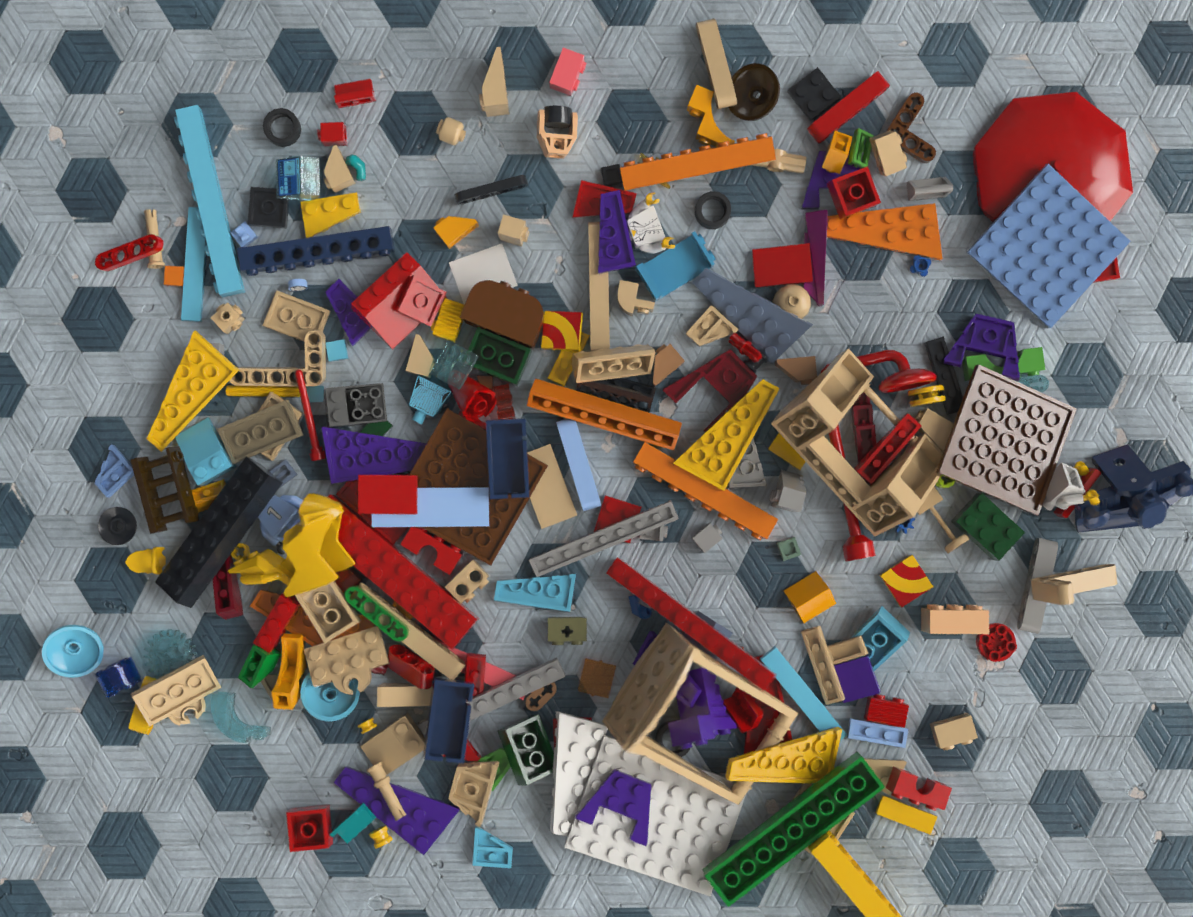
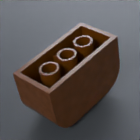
M484 280L475 284L470 290L460 319L467 325L475 328L479 327L534 351L543 328L544 312L540 302L533 296H530L529 291L522 288L515 290L511 287V284L504 281L498 283L492 280Z

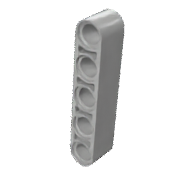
M1037 538L1034 542L1017 621L1018 630L1036 634L1041 630L1047 602L1033 599L1031 579L1053 575L1058 551V542Z

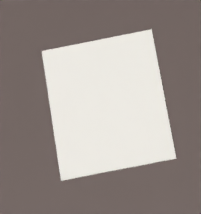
M502 243L449 262L464 305L470 290L480 281L492 280L498 283L504 281L511 284L512 288L518 286Z

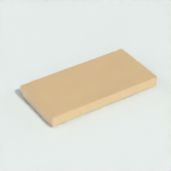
M551 444L528 452L529 455L548 465L530 497L541 529L577 516Z

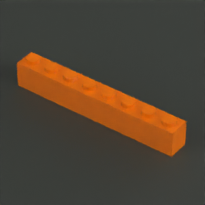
M767 133L756 135V139L748 140V137L739 138L737 143L729 144V141L720 142L718 147L710 148V145L700 146L699 151L691 152V149L681 150L680 155L673 156L672 153L662 154L660 159L654 160L652 156L643 158L641 163L635 164V160L624 162V166L620 167L624 191L772 161L776 160L772 136H767Z
M536 378L527 402L528 407L673 451L682 425L681 422Z
M644 442L633 461L636 464L634 468L643 473L645 471L652 474L651 478L660 483L662 480L669 483L668 488L675 492L681 490L686 493L684 497L693 502L695 500L702 503L701 507L711 512L713 509L719 512L718 517L725 521L731 519L736 522L734 526L743 531L745 529L752 532L751 536L760 541L762 538L768 539L779 519L729 490L725 489L723 491L673 464L676 461L675 459Z

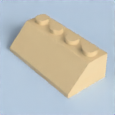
M637 344L630 347L573 353L572 368L576 383L651 374L655 349L648 344Z

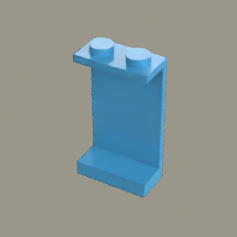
M694 231L690 237L676 244L674 249H668L645 264L642 262L636 266L638 275L655 302L699 276L704 269L714 267L716 259L710 250H706L704 246L706 243L701 234L697 235Z

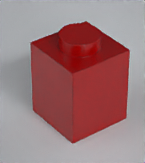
M344 122L320 123L317 135L318 140L321 141L324 147L335 145L347 146V127Z

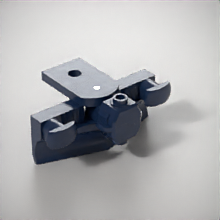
M1128 444L1092 456V463L1101 472L1110 486L1096 491L1099 495V504L1091 505L1089 501H1084L1082 504L1074 505L1076 530L1080 533L1141 526L1143 529L1153 528L1164 521L1167 510L1171 505L1183 497L1193 495L1191 468L1184 461L1150 472Z

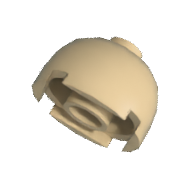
M796 284L781 287L774 295L772 303L780 306L781 309L797 315L800 319H803L809 313L811 307V299L808 292L802 286Z

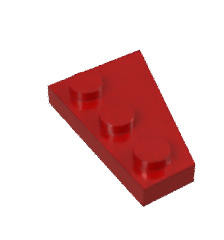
M581 180L572 218L600 216L601 194L620 190L624 213H631L637 193Z

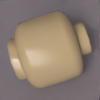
M447 117L439 122L436 134H439L441 141L456 145L459 141L463 142L466 131H464V124L462 122Z

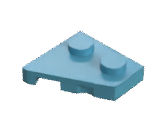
M476 826L472 866L511 868L513 847Z

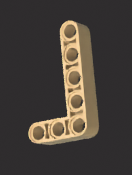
M316 329L309 331L305 335V367H237L239 372L242 373L243 379L239 381L234 375L229 380L230 383L237 386H298L297 381L293 379L292 375L297 369H300L303 372L306 386L322 384L326 379L325 334L321 330ZM313 333L319 336L317 344L311 341ZM312 353L319 355L318 363L312 361ZM256 371L262 374L261 381L255 379L254 374ZM275 371L281 374L280 381L274 379ZM313 372H317L320 375L319 382H315L312 379Z
M1103 564L1031 579L1034 600L1058 605L1074 603L1075 593L1117 585L1115 564Z

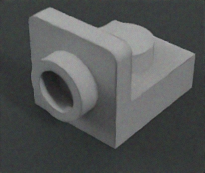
M663 525L641 534L639 539L663 541V537L667 538L668 526Z

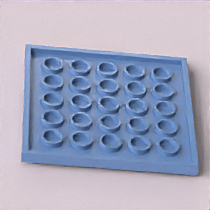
M1046 164L971 246L967 253L1048 328H1052L1131 241L1053 167Z

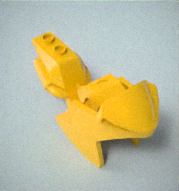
M316 493L308 494L299 508L300 522L284 533L282 549L287 554L286 559L270 549H265L261 552L256 550L247 555V559L244 560L242 557L233 562L234 566L228 572L230 574L240 573L242 575L240 581L245 585L266 584L267 582L279 579L287 585L284 591L285 597L304 593L335 581L338 578L335 572L345 570L355 564V561L338 541L342 512H344L341 503Z

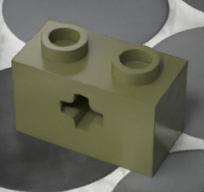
M548 617V642H552V645H564V641H571V645H583V641H587V617ZM566 626H569V629L573 630V632H570L569 636H566L565 632H562V630H564Z

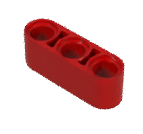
M396 644L389 647V664H387L389 669L419 689L425 690L432 687L435 669L430 663L402 645Z

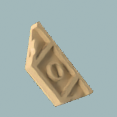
M498 761L459 763L456 768L448 799L458 806L465 815L469 814L476 821L475 825L478 827L483 823L499 766Z

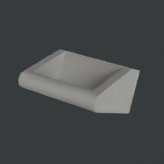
M946 177L906 182L909 201L944 198L953 191V184Z

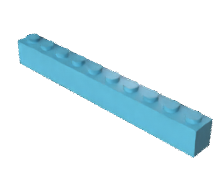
M198 105L175 110L177 116L174 117L176 127L180 128L181 132L178 138L181 146H184L185 149L183 159L190 170L187 172L189 182L193 183L194 190H191L194 201H197L198 208H196L197 217L199 220H202L203 226L200 227L202 237L206 238L207 241L205 251L207 256H210L212 262L209 264L211 274L215 275L216 282H213L215 292L219 293L222 297L245 293L202 110Z

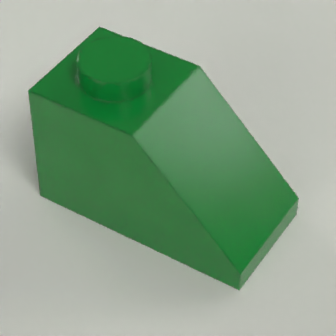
M253 645L238 678L248 687L254 688L274 670L282 653L277 649L268 653L259 646Z

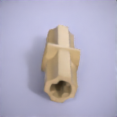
M774 149L776 160L753 164L754 166L765 167L773 172L789 171L803 174L806 166V156L789 154L784 150Z

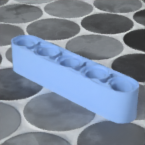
M568 418L557 421V427L583 512L602 506L576 421Z

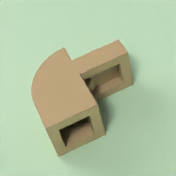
M620 280L617 301L624 313L633 316L634 309H637V312L641 314L653 312L655 302L636 299L638 283Z

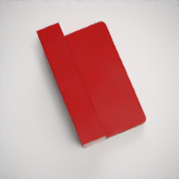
M371 79L334 86L336 93L334 98L338 108L376 102Z

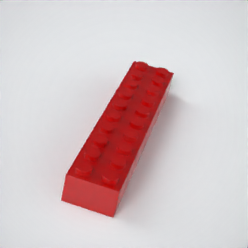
M329 494L328 498L341 503L344 510L339 527L338 541L355 561L353 566L447 646L454 649L480 618L460 603L452 594L335 495Z

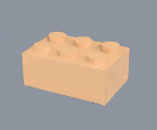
M927 604V608H921V631L929 634H989V610L983 609V606L967 604L966 608L956 604H946V608L938 604Z

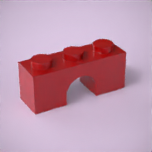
M411 527L400 545L416 555L421 552L423 547L427 545L433 546L437 551V559L433 565L451 575L463 556L460 553L461 549L453 544L450 546L445 544L444 539L437 535L432 536L427 533L428 530L422 527Z
M284 593L279 596L253 642L255 645L268 653L278 646L282 635L286 632L284 630L301 606L295 595L285 597Z
M893 766L886 785V789L892 792L891 795L898 799H903V797L909 798L908 801L916 805H920V802L924 803L926 808L934 811L937 808L945 810L952 791L951 787L927 778L925 785L921 789L916 790L918 776Z

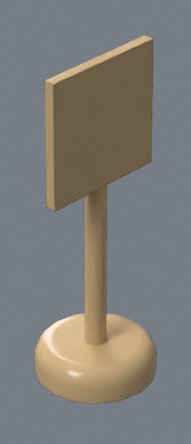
M933 487L917 513L921 515L930 509L952 540V542L945 546V551L949 554L970 540V538L966 534L955 538L933 507L943 500L936 488Z

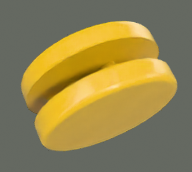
M935 385L909 390L908 396L918 395L919 400L910 401V407L946 401L945 396H938V392L943 391L944 386Z

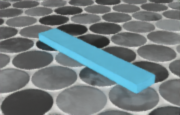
M188 207L181 320L202 322L206 264L205 245H207V241L201 234L200 227L203 225L202 220H199L197 217L196 208L198 207Z
M775 646L760 658L766 667L777 674L775 678L820 732L835 727L841 728ZM843 729L840 741L847 736Z

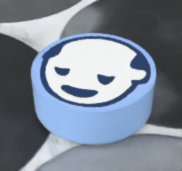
M292 279L288 282V290L304 291L308 289L305 279Z

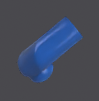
M636 595L628 596L632 614L641 619H647L652 615L650 608L639 604V599Z

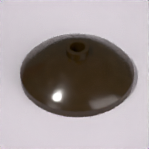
M760 63L745 65L735 72L731 79L737 105L730 106V111L733 115L744 121H756L767 116L774 109L780 95V83L775 72L768 66Z

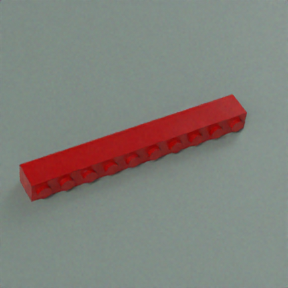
M617 557L606 572V574L761 690L766 691L777 676L776 673L624 560Z

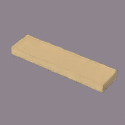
M821 626L802 630L801 634L825 705L845 700Z

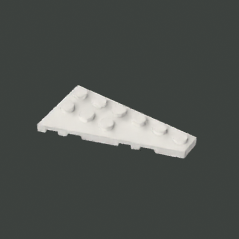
M556 711L557 728H555V736L557 738L556 747L554 748V788H552L553 807L551 808L550 831L553 834L567 837L594 760L598 754L602 738L606 735L607 727L602 723Z

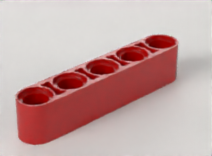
M877 71L807 128V131L818 144L822 143L835 130L837 131L884 93L891 85Z

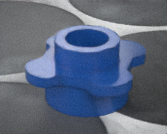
M920 255L914 256L910 272L919 273L922 277L926 276L931 260L920 257Z

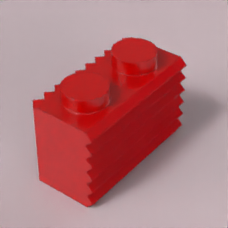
M882 694L868 696L864 719L905 728L909 705L904 703V699L897 697L889 700L885 699V695Z

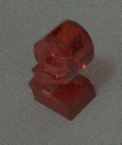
M509 383L494 386L498 419H515L516 414L512 406L513 398Z

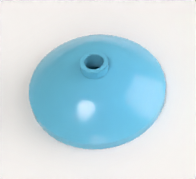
M66 625L55 629L46 637L42 647V658L45 665L55 674L69 678L81 677L94 671L101 663L104 653L103 643L98 634L90 628L81 625Z
M309 672L301 686L302 704L306 711L316 719L322 721L343 719L355 709L360 695L357 689L358 681L357 679L350 681L349 687L353 690V695H348L340 692L333 682L314 687ZM331 693L334 697L329 699L326 695Z

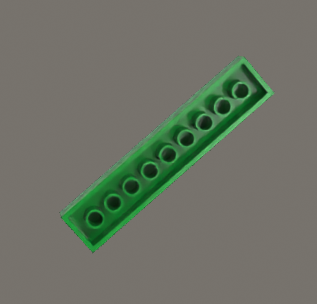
M855 752L702 869L704 876L729 907L874 797L885 786L862 755Z

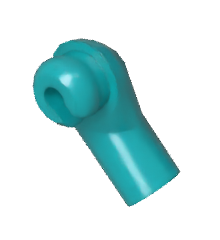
M351 154L347 156L345 162L348 166L356 169V180L365 181V163L357 155Z

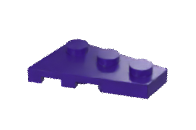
M338 279L326 291V295L351 345L354 346L371 328L352 310L351 303L358 297Z

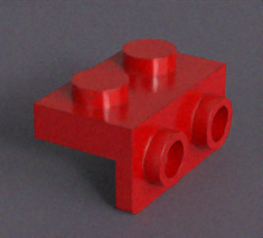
M736 686L732 697L724 699L723 705L737 724L741 733L758 726L764 714L752 695Z

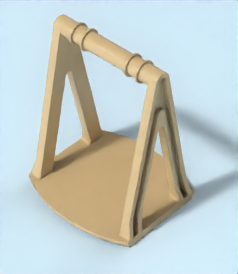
M666 623L630 672L602 722L622 749L628 753L644 755L739 805L748 790L752 789L753 781H735L730 789L647 736L673 699L692 661L780 711L778 717L773 719L774 723L771 728H767L768 732L756 751L777 745L781 740H784V735L787 730L790 731L789 727L799 713L691 644L676 629Z

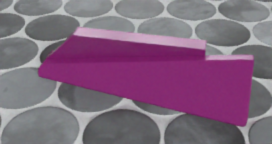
M827 210L805 213L807 232L804 233V244L810 243L813 282L803 283V288L819 307L824 305Z

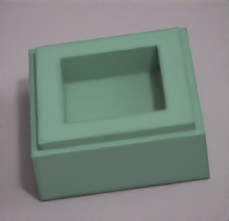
M795 537L776 543L782 561L801 555Z

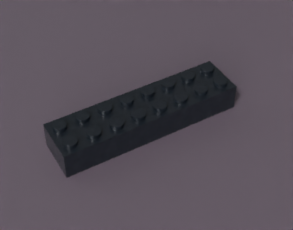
M246 456L161 572L155 583L176 603L192 608L283 482L263 465Z

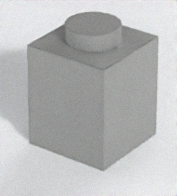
M709 523L695 534L692 539L701 551L706 553L723 539L720 536L722 531L716 524L712 526Z

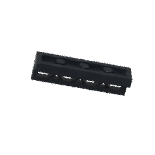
M624 378L578 383L576 391L649 413L656 387ZM581 386H588L592 391H581ZM606 391L610 396L607 398L602 397L599 392ZM618 397H627L629 401L625 403L620 402ZM642 401L648 403L645 409L639 407L636 403Z

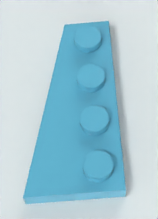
M576 574L497 581L494 601L570 612Z

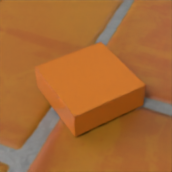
M165 266L164 285L183 287L184 267Z

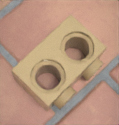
M472 560L445 588L460 603L464 601L468 603L475 596L473 592L478 587L482 589L489 583L487 578L490 575L475 560ZM473 571H478L481 574V578L477 582L471 579ZM459 584L466 586L467 592L465 595H460L457 592Z

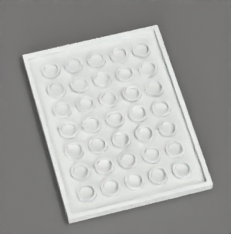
M604 735L576 814L586 805L589 798L597 792L600 785L614 769L651 783L647 846L629 839L636 822L635 819L600 806L592 825L574 817L571 830L564 845L565 848L711 896L713 886L704 876L702 869L727 850L745 796L741 803L737 805L644 755L628 753L622 749L615 738ZM699 768L730 789L735 781L727 780L725 776Z

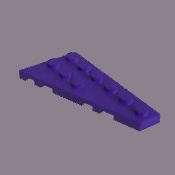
M322 427L331 484L358 480L359 474L388 475L412 471L427 444Z
M346 766L333 782L359 804L364 803L380 821L423 855H425L460 810L457 806L446 804L441 800H435L422 793L390 783L404 812L407 814L395 821L379 788L374 787L375 782L369 774Z

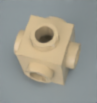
M230 303L220 305L216 309V313L211 317L215 324L226 334L238 330L245 320L241 315L243 311L236 304L233 306Z

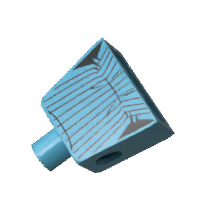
M418 376L409 406L417 409L412 420L423 424L427 415L436 418L452 396V392Z

